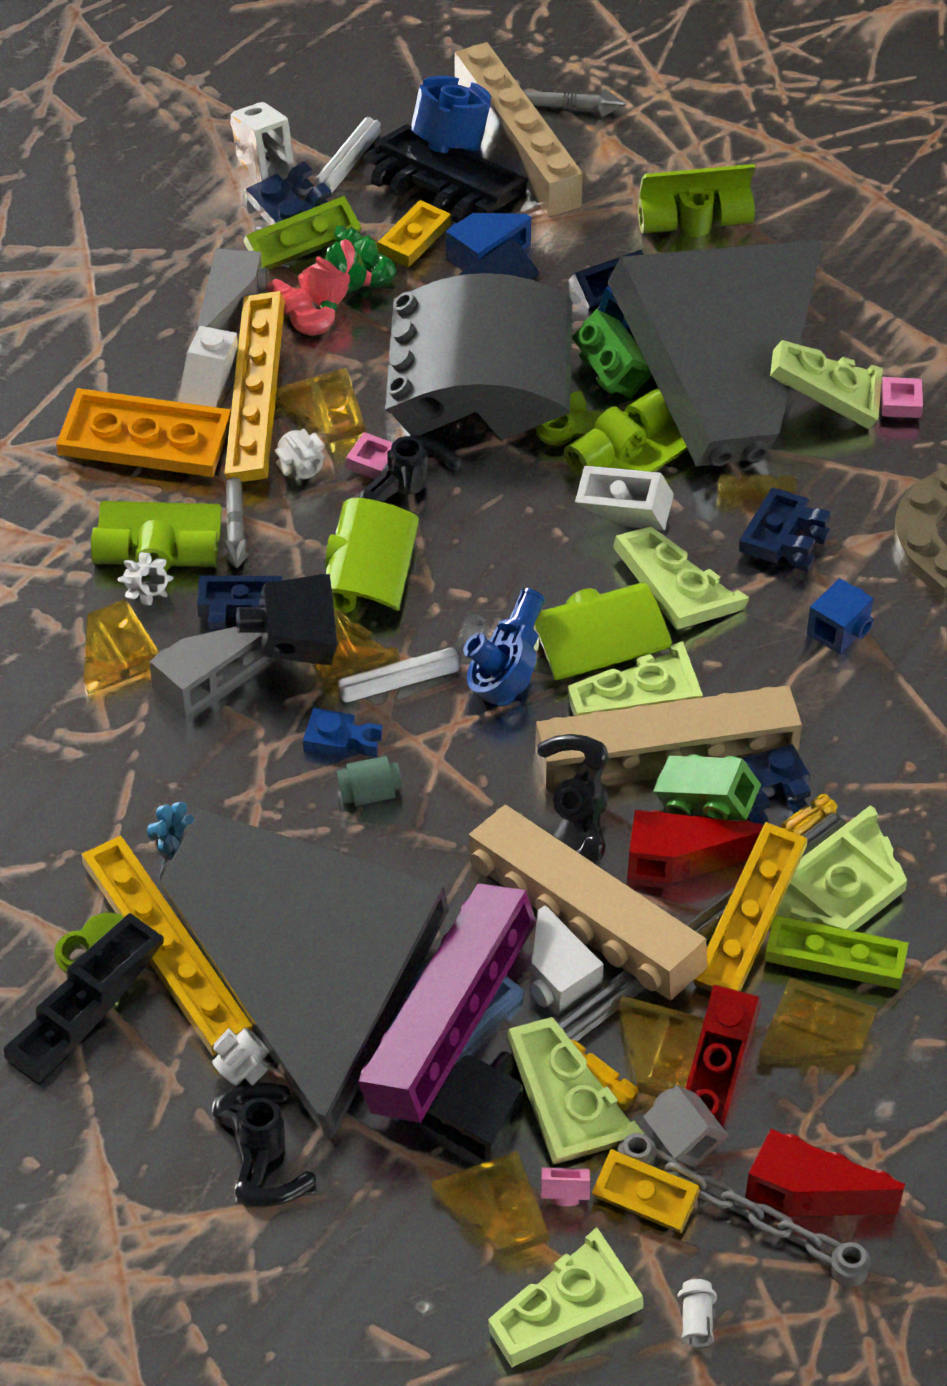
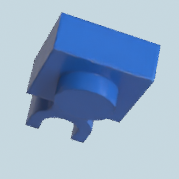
M313 708L303 739V751L346 758L349 748L357 750L362 755L377 758L378 742L367 740L375 739L382 741L383 725L368 723L358 726L355 725V715Z

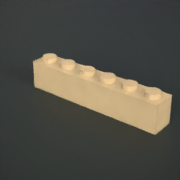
M488 42L455 51V77L459 78L458 85L469 88L470 83L473 82L482 86L491 94L490 109L485 129L516 173L528 178L527 188L545 214L551 217L582 207L583 172Z
M789 685L773 688L764 687L752 691L722 693L717 696L680 699L669 703L648 706L638 705L627 709L606 712L596 711L591 714L565 718L555 717L549 720L537 721L535 750L544 785L548 789L557 787L563 780L574 778L585 759L584 753L574 750L558 752L547 758L540 757L537 753V745L554 736L578 734L603 742L608 750L609 760L601 776L602 781L662 772L668 756L696 754L703 757L725 758L726 756L743 758L791 744L799 752L802 722Z
M506 804L468 834L470 861L478 873L483 876H490L504 887L526 890L530 904L538 910L546 905L583 944H589L602 953L613 966L622 967L637 977L640 983L648 990L657 991L671 1001L707 969V944L705 937Z

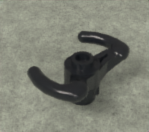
M413 435L400 437L392 443L391 449L388 450L387 464L381 474L365 489L360 491L357 498L383 502L395 493L407 495L418 493L425 488L428 481V454L443 461L451 470L460 469L462 461L452 449L438 441Z
M578 734L554 736L537 745V753L540 757L547 758L558 752L570 750L581 751L585 756L575 777L563 780L555 788L553 795L554 808L562 819L571 821L574 824L582 843L581 848L575 851L592 863L599 862L606 849L599 820L600 814L608 806V790L606 785L601 783V776L609 760L608 750L603 742L589 736Z
M268 1082L255 1083L254 1085L246 1084L227 1091L213 1102V1117L218 1123L233 1129L238 1142V1149L241 1152L243 1164L234 1192L239 1202L246 1207L266 1208L283 1205L301 1197L314 1187L317 1182L313 1172L305 1171L291 1182L271 1189L260 1187L268 1163L277 1159L285 1149L284 1120L281 1116L280 1107L272 1101L285 1102L290 1098V1089L286 1085ZM252 1162L255 1163V1167H254L253 1173H252V1170H253V1164H252Z

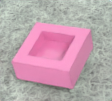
M882 377V416L921 418L923 411L922 379Z
M364 432L346 457V469L376 479L387 464V452L391 449L393 442Z
M542 1167L541 1198L551 1199L550 1202L558 1206H575L579 1204V1200H590V1170Z

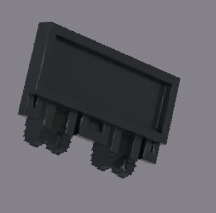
M405 124L375 141L374 148L364 155V161L375 165L370 177L371 184L382 187V185L391 182L389 186L390 192L397 196H401V194L406 193L416 187V185L437 194L434 198L433 206L446 212L453 209L451 221L459 223L472 213H493L526 192L528 178L462 148H450L445 153L433 151L428 147V141L411 131V125Z

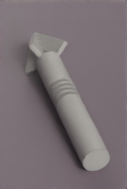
M605 88L601 95H568V93L565 95V93L523 91L534 106L564 108V106L565 108L568 106L571 108L572 106V108L576 107L577 109L600 110L602 117L627 105V103Z
M232 477L226 481L228 541L225 540L223 543L227 550L224 557L233 566L238 568L249 555L245 551L248 540L244 539L242 481L239 478Z

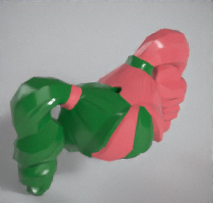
M336 226L334 238L337 242L327 249L325 258L317 257L316 264L302 271L298 276L300 288L294 289L280 279H274L268 284V292L281 291L285 300L284 315L290 316L292 326L298 333L309 336L325 333L334 324L337 306L346 294L352 293L361 287L379 289L388 287L397 275L396 265L390 258L378 251L376 241L369 235L361 236L360 232L353 227L346 229L345 226ZM312 302L319 306L321 309L314 308Z

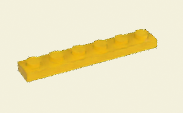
M281 291L243 297L224 473L227 480L236 477L242 482L268 478L285 300Z
M120 835L82 853L84 867L115 913L122 914L124 917L131 913L164 937V943L149 963L211 1055L218 1054L213 1049L215 1047L214 1043L228 1028L236 1035L244 1028L253 1032L252 1024L123 837Z

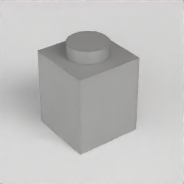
M679 1085L661 1093L655 1099L653 1108L643 1116L673 1158L692 1167H696L729 1137L696 1093Z

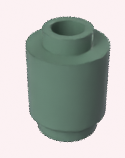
M387 756L346 764L347 768L336 770L343 805L354 803L356 807L396 798L395 789L402 788L398 763L389 764Z

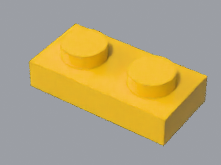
M419 200L377 242L378 251L391 260L409 268L451 226V214Z
M611 1149L593 1188L592 1195L594 1198L682 1234L701 1189L697 1184Z

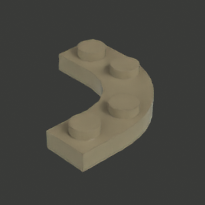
M947 465L923 478L905 493L898 505L894 524L895 546L902 561L942 599L947 597V545L938 534L937 524L947 515Z

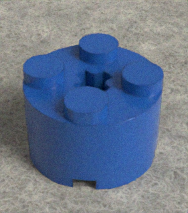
M430 76L425 78L423 85L420 84L411 131L428 141V147L436 152L445 153L450 148H464L470 151L480 150L491 101V94L485 88L473 82L470 83L469 88L458 85L459 78L452 76Z

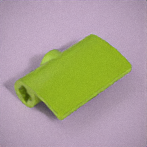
M755 164L644 174L640 184L638 200V219L641 233L676 231L677 226H679L680 231L685 235L701 237L710 232L712 223H718L719 227L753 224L755 205L751 182L756 169Z
M654 389L627 406L624 412L618 407L607 409L597 419L591 431L565 447L564 457L570 469L581 478L584 466L655 472L687 451L688 448L660 390Z
M350 498L343 503L336 534H331L328 539L325 559L326 574H330L335 613L351 612L356 606L358 596L374 600L396 611L400 609L419 526V517L391 504L365 498Z
M101 501L98 527L93 528L91 536L92 564L125 565V560L139 562V554L143 552L150 553L151 563L157 558L165 559L167 562L163 569L166 572L171 566L216 568L219 555L222 507L220 504Z
M645 582L602 594L596 589H582L574 593L567 600L566 604L542 610L533 627V630L539 635L534 650L544 649L555 680H561L669 649L672 644L659 606Z

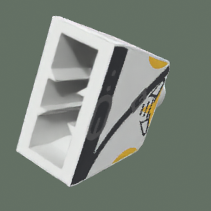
M259 102L234 111L231 114L230 123L233 129L236 155L256 183L277 173L283 180L286 179L289 171L294 167L288 118L265 102Z

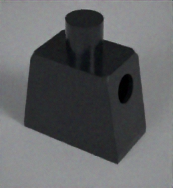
M330 574L266 583L262 587L259 607H237V633H261L262 650L266 657L332 665L338 642Z
M501 1051L490 1065L473 1055L462 1057L454 1064L421 1123L416 1122V1126L491 1169L523 1107V1086L519 1081L515 1080L519 1071L513 1054Z

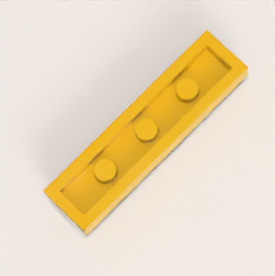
M765 822L707 947V969L693 980L694 985L711 992L713 985L741 991L807 847L806 837Z

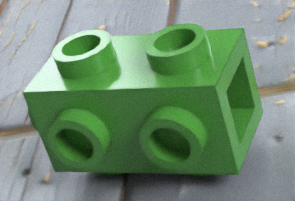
M596 309L572 336L573 341L581 350L578 356L586 365L597 372L598 377L596 381L608 393L614 394L618 392L632 398L652 376L637 343L620 320Z
M691 754L689 756H668L653 792L670 814L702 815L714 819L746 821L761 783L743 759L735 756L716 758Z

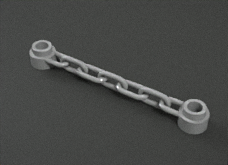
M630 1134L619 1143V1153L653 1167L655 1159L658 1157L668 1162L664 1167L665 1172L687 1181L690 1180L678 1174L681 1173L693 1179L692 1183L699 1185L701 1189L698 1195L699 1198L716 1207L733 1210L748 1218L755 1227L775 1237H786L803 1246L813 1257L830 1265V1274L840 1285L855 1287L867 1279L871 1260L869 1253L861 1245L854 1242L842 1244L824 1234H814L794 1224L790 1217L764 1204H755L736 1194L735 1190L729 1185L708 1175H698L681 1166L678 1160L656 1149L654 1142L644 1134ZM640 1148L644 1152L637 1154L630 1151V1149ZM707 1183L724 1191L721 1195V1200L704 1192L707 1189ZM735 1202L749 1208L750 1210H746L745 1208L735 1204ZM764 1212L781 1220L778 1224V1230L761 1222L764 1218ZM794 1231V1232H796V1233H798V1234H800V1235H802V1236H804V1237H806V1238H808V1239L805 1240V1239H803V1238H801V1237H799V1236L793 1234L792 1232ZM821 1241L835 1248L832 1257L818 1251L822 1247ZM853 1257L856 1258L859 1262L855 1264L847 1263L843 1258Z

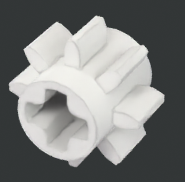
M305 429L290 431L279 440L278 448L275 449L276 454L279 456L276 464L285 476L292 474L296 480H299V478H310L316 475L323 466V460L326 457L321 450L325 445L316 433L309 435Z
M143 552L139 554V562L125 560L124 564L127 569L124 576L118 578V581L125 583L129 589L125 597L134 600L140 595V602L144 605H152L153 596L155 595L166 598L168 595L165 588L168 581L173 580V576L167 575L163 569L167 561L157 558L151 563L150 553ZM149 574L150 580L142 584V576Z
M228 1028L214 1043L215 1047L213 1049L219 1055L212 1061V1064L224 1078L235 1086H238L244 1078L251 1085H254L269 1070L267 1068L268 1064L263 1060L270 1052L268 1047L247 1028H244L238 1035Z

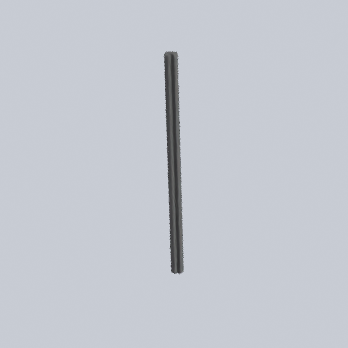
M831 813L801 835L807 838V847L802 857L847 824L846 821L841 819L837 813ZM735 887L685 925L705 937L706 942L710 940ZM624 970L557 1023L571 1040L578 1041L646 988L637 977Z

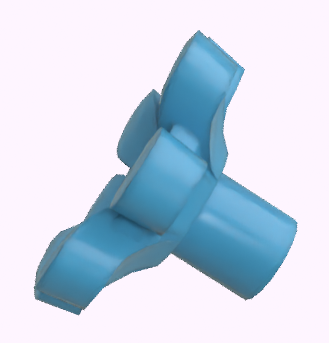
M182 801L173 803L171 807L168 804L158 807L156 816L159 822L151 823L147 828L149 839L158 840V851L163 855H168L170 859H173L181 845L184 829L187 825L193 824L195 820L193 815H185L187 805Z

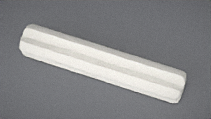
M371 117L365 118L315 178L316 184L324 182L332 193L380 135L381 130L379 127L381 123L378 120H373Z
M450 647L340 678L337 681L338 692L343 702H352L457 672L460 669V660L456 650Z

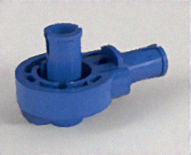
M524 588L521 589L510 617L498 622L489 640L483 633H480V635L476 633L464 645L463 652L465 656L472 659L467 671L468 686L488 703L497 706H507L530 683L531 674L536 663L534 646L539 637L538 633L533 630V627L546 602V598L538 591L526 588V590Z

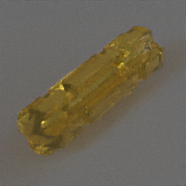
M722 474L719 476L717 484L718 495L722 499H735V495H741V499H765L772 487L797 494V479L794 475H779V479H774V475L741 474V479L736 478L735 474Z

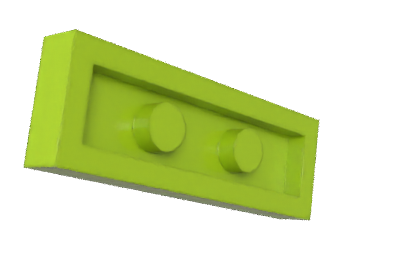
M344 195L247 234L243 242L248 251L261 252L262 268L270 270L337 242L334 238L336 226H345L346 229L353 227L359 232L362 227Z
M775 915L766 948L765 961L900 990L909 942Z

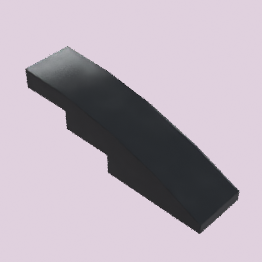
M128 913L67 968V980L36 1007V1019L4 1046V1058L39 1083L108 1013L164 943V937L133 914Z

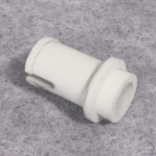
M688 1280L683 1283L682 1290L678 1292V1301L683 1305L682 1342L684 1344L688 1343V1346L691 1347L709 1346L714 1342L712 1305L717 1301V1293L712 1289V1284L707 1280Z

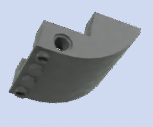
M491 273L466 274L445 278L400 294L393 299L385 410L391 413L403 428L413 436H419L474 412H478L501 440L570 413L572 300L564 293L537 281L512 275Z

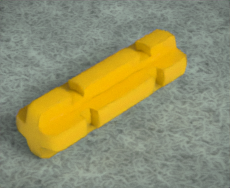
M821 794L810 802L811 806H804L780 825L785 830L803 835L829 814L837 813V803L835 800H831L827 794Z
M571 1040L587 1060L586 1066L604 1088L607 1086L618 1099L616 1104L624 1111L628 1110L638 1098V1088L625 1078L622 1080L618 1079L620 1076L618 1072L593 1053L585 1054L587 1049L576 1040Z

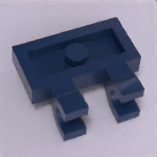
M305 161L294 166L284 180L277 173L246 188L248 201L269 225L327 203L326 199L331 197L332 193L324 182L314 187L307 177L312 176L313 173ZM307 195L306 199L303 201L298 196Z
M772 487L741 536L739 552L776 564L781 556H785L792 566L809 572L815 562V556L810 554L815 542L825 545L831 535V529L826 527L831 518V511L809 508V498ZM797 529H801L805 536H796L794 534Z
M199 576L198 617H208V629H210V632L227 629V617H236L237 607H259L263 585L269 582L282 581L283 576Z
M793 744L740 758L748 764L750 770L761 783L747 821L758 824L768 823L769 819L764 809L770 808L768 797L774 795H782L791 816L808 805L804 798L810 797L811 794L809 788L810 773Z

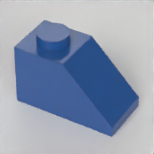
M472 213L459 223L453 224L446 231V260L463 271L510 238H513L525 250L531 246L532 217L527 214Z

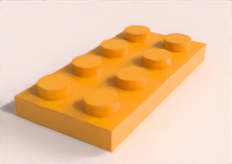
M77 388L56 443L57 455L214 477L229 431L231 409Z

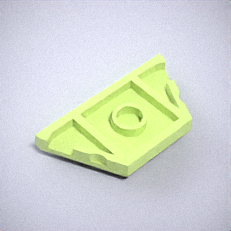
M871 805L801 858L776 915L855 931L906 890L907 878L900 863L893 857L894 849L888 836L884 837L877 823L878 814L874 807Z

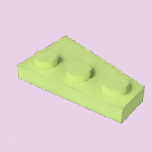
M784 340L773 349L770 376L777 379L781 384L790 386L810 397L814 402L825 405L843 415L849 421L856 422L867 429H870L878 421L882 367L871 365L868 369L856 367L853 359L842 357L839 361L827 359L820 350Z
M649 526L616 535L613 548L640 583H647L659 608L676 630L746 609L749 600L748 596L739 590L732 593L719 583V575L711 569L703 572L687 560L688 553L653 527Z
M683 641L671 645L669 653L657 658L648 654L638 658L637 665L623 671L610 669L568 686V700L573 716L591 714L596 711L606 712L633 708L638 705L648 706L669 703L680 699L703 698Z
M553 1017L508 1030L506 1038L553 1165L618 1147L619 1143L630 1134H645L635 1121L630 1122L616 1104L618 1099L607 1086L604 1088L586 1066L587 1060Z
M596 1227L585 1237V1244L571 1256L567 1253L554 1263V1270L538 1284H529L488 1319L489 1332L510 1366L513 1367L643 1309V1295Z

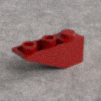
M635 810L627 879L672 884L747 862L764 824L742 820L714 819L702 815L670 814L658 810Z
M713 985L685 1089L696 1093L724 1129L751 1046L762 1003L759 996Z
M770 1129L748 1173L745 1198L758 1204L768 1205L789 1217L898 1214L900 1210L905 1183L897 1181L893 1176L884 1171H873L851 1162L840 1153L827 1152L807 1144L797 1135L783 1134Z

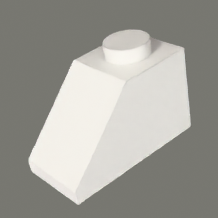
M199 326L187 351L178 402L221 408L235 378L238 353L237 333Z
M584 466L575 503L581 508L625 527L645 528L651 526L655 530L665 531L674 494L663 475L658 472Z
M545 905L538 909L531 962L530 991L539 1005L542 1007L548 1006L560 1019L602 988L604 964Z

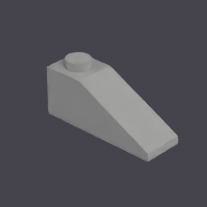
M215 249L197 330L199 326L232 332L241 323L243 297L260 294V291L267 290L268 268H262L261 252Z
M231 627L179 640L171 647L158 652L149 661L152 688L182 715L188 716L269 659V657L263 654L261 633H237V628Z

